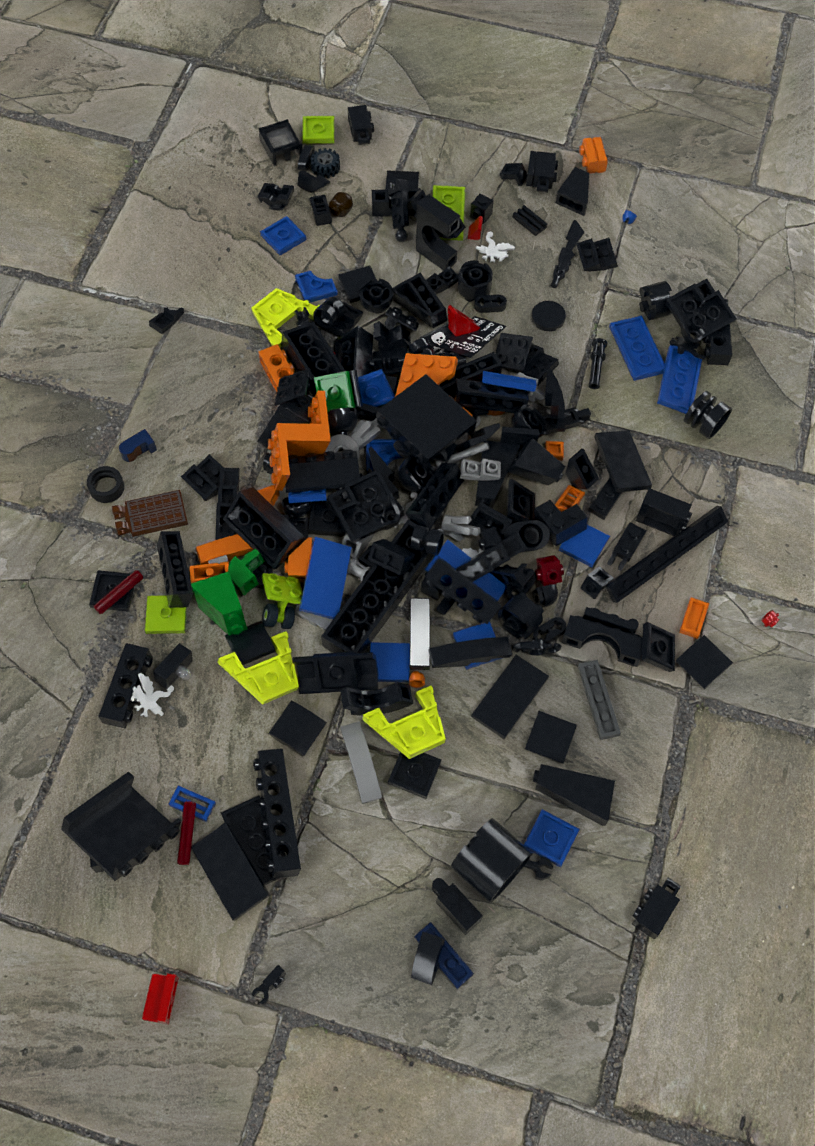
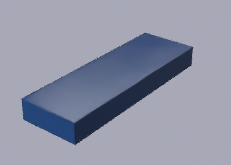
M483 371L482 382L485 384L531 392L536 391L537 385L534 379Z

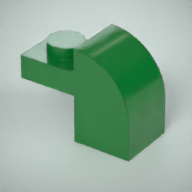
M256 548L246 553L241 560L235 556L228 567L235 587L243 596L259 584L252 572L264 560Z

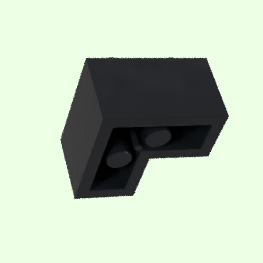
M548 500L536 507L534 511V520H539L548 527L550 532L549 539L555 547L587 529L588 517L577 504L560 512L554 503Z

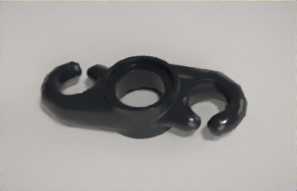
M532 640L514 644L512 650L518 653L521 649L523 653L528 652L530 655L539 656L556 653L561 650L562 646L559 643H555L554 647H552L551 643H545L543 640Z

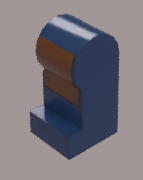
M144 429L123 441L119 446V451L124 461L132 462L138 455L146 451L153 453L157 451L154 440Z

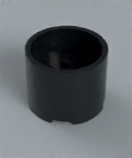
M491 818L476 832V835L469 843L461 849L451 866L489 903H492L519 874L533 853L500 823Z

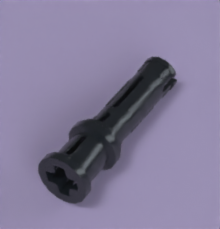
M596 338L592 341L593 351L590 354L592 365L588 386L594 390L600 388L602 362L606 358L605 348L608 343L602 338Z

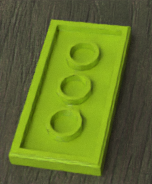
M433 185L432 196L459 214L460 219L464 223L465 187ZM464 230L460 233V235L457 238L441 239L463 241Z

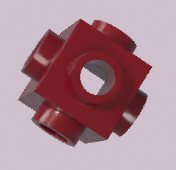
M555 555L536 559L537 569H535L537 581L539 580L544 586L557 585V583L562 582L564 569L562 564H560V560Z

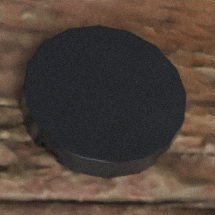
M542 301L536 304L532 310V322L540 330L555 331L563 326L566 312L559 303Z

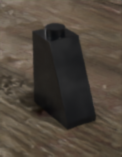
M574 167L557 191L555 203L585 216L588 205L589 172Z
M532 438L524 444L507 471L545 485H550L554 481L557 483L564 474L562 472L566 466Z

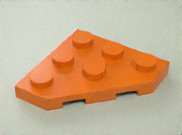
M406 353L395 397L425 374L437 385H440L445 380H450L455 375L458 363L457 357Z

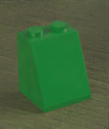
M229 571L191 583L198 608L227 635L239 634L247 630L242 607Z

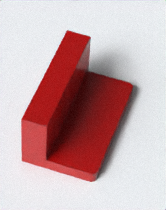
M152 974L142 1016L144 1021L169 1024L179 981L176 975Z

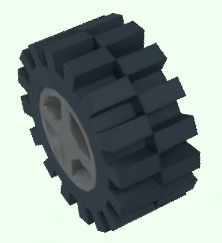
M320 148L318 152L314 151V154L311 155L313 174L321 175L324 178L327 176V179L338 174L340 171L339 154H336L335 150L332 152L330 148L329 150H326V148L321 150Z

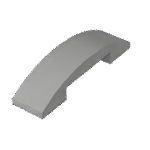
M360 721L341 726V733L362 804L382 799L376 772Z

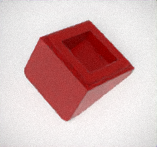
M479 216L469 226L468 239H480L482 216Z

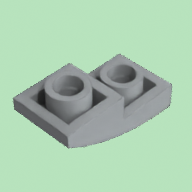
M466 459L461 461V479L479 481L500 479L501 462L489 459H482L481 462Z

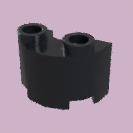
M264 183L258 199L261 203L264 201L270 206L269 209L283 210L292 197L294 186L283 185L282 188H279L276 184Z

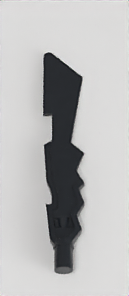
M577 220L572 222L565 239L568 240L566 247L562 248L558 265H555L551 283L552 288H557L560 280L569 271L571 259L575 256L572 250L584 234Z

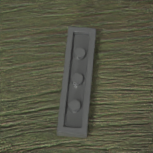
M598 660L579 663L577 667L600 740L620 736L621 732Z

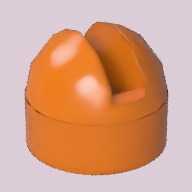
M419 671L412 672L409 677V685L414 688L423 687L425 685L424 674L422 672L419 673Z

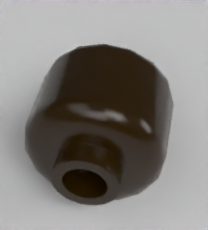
M346 192L336 193L329 202L331 213L338 217H345L353 207L352 197Z

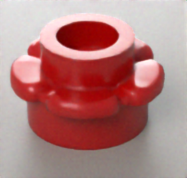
M773 610L769 611L761 619L765 624L764 626H770L771 628L775 626L779 621L777 618L779 613H775Z

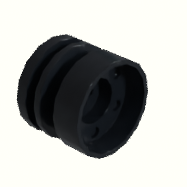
M705 391L691 404L684 417V422L687 424L691 423L692 428H696L701 424L699 433L707 439H711L727 421L732 408L724 402L714 406L717 397H711V393Z

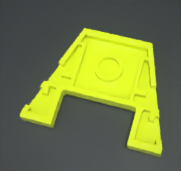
M276 288L251 309L271 345L278 344L281 347L282 333L277 329L295 315L294 312L296 310L298 312L303 311L304 307L309 312V318L314 320L313 313L320 305L310 304L308 300L302 301L297 299L295 295Z
M287 631L270 638L278 655L256 665L244 668L235 652L218 659V664L262 705L296 691L299 687L295 665L292 662V651L289 647Z
M428 686L415 693V697L423 710L398 721L388 723L380 708L363 714L362 719L365 723L409 759L444 744L446 740L432 686Z

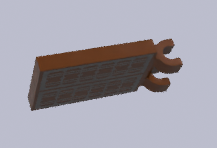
M180 490L125 501V506H112L115 520L123 517L126 522H115L118 536L131 532L132 537L188 525Z

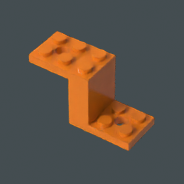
M317 391L315 397L312 398V404L308 407V417H311L310 424L277 423L275 430H272L271 439H268V449L272 453V456H270V467H273L271 481L272 484H275V491H283L290 476L289 455L305 456L308 453H325L331 441L325 391Z

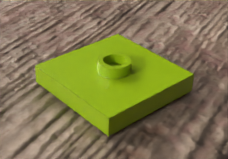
M303 116V144L334 143V116Z
M167 595L147 596L145 633H185L187 607L169 608Z

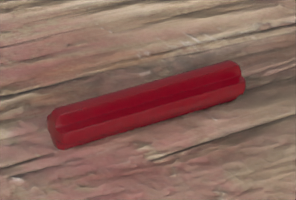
M135 570L94 605V609L99 614H103L143 579V575L138 570Z
M193 801L184 802L177 864L179 865L190 864L196 803Z

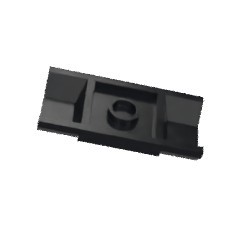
M337 652L293 657V663L297 665L299 675V694L340 692V689L344 687L363 691L378 690L379 673L376 655L373 652Z

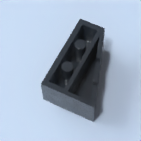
M421 273L393 287V300L430 327L435 328L448 320L446 308Z

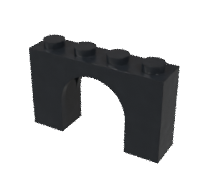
M430 194L424 199H420L417 204L416 251L442 270H445L448 266L452 267L457 262V250L445 243L437 235L435 229L449 237L459 228L460 215Z

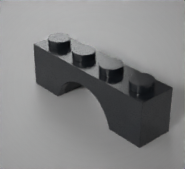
M570 615L562 640L563 644L581 649L590 641H603L615 650L619 662L634 667L638 666L642 657L643 638L640 635L625 633L619 628H610L600 622H591L581 616Z

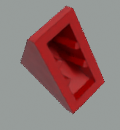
M452 305L448 306V327L456 337L480 329L471 318Z

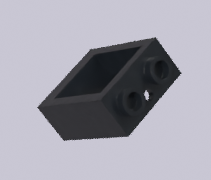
M648 488L636 521L675 536L680 531L686 529L692 513L689 512L692 504Z

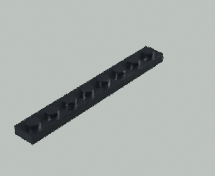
M716 506L686 527V529L679 532L607 584L605 587L612 601L615 603L621 601L728 523L722 506Z

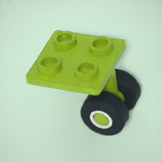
M263 573L262 581L267 599L278 601L277 605L266 604L262 615L263 625L274 627L279 622L282 629H291L295 620V610L293 607L287 606V603H301L303 592L299 579L291 576L285 577L273 573Z

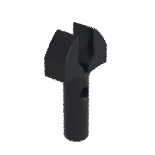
M541 857L537 862L529 860L524 866L533 870L536 874L535 879L545 880L551 876V874L541 871L540 868L542 866L553 869L552 863L545 857Z

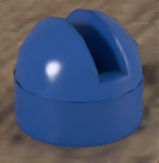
M625 210L622 220L624 223L627 220L628 224H632L637 215Z

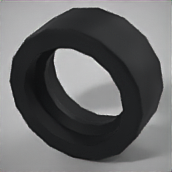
M102 466L94 469L89 474L87 488L92 498L97 502L110 503L117 500L123 494L124 481L120 472L114 467ZM111 477L116 480L115 487L107 492H100L95 489V485L100 479Z

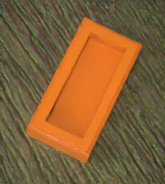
M691 597L679 633L698 639L709 603Z

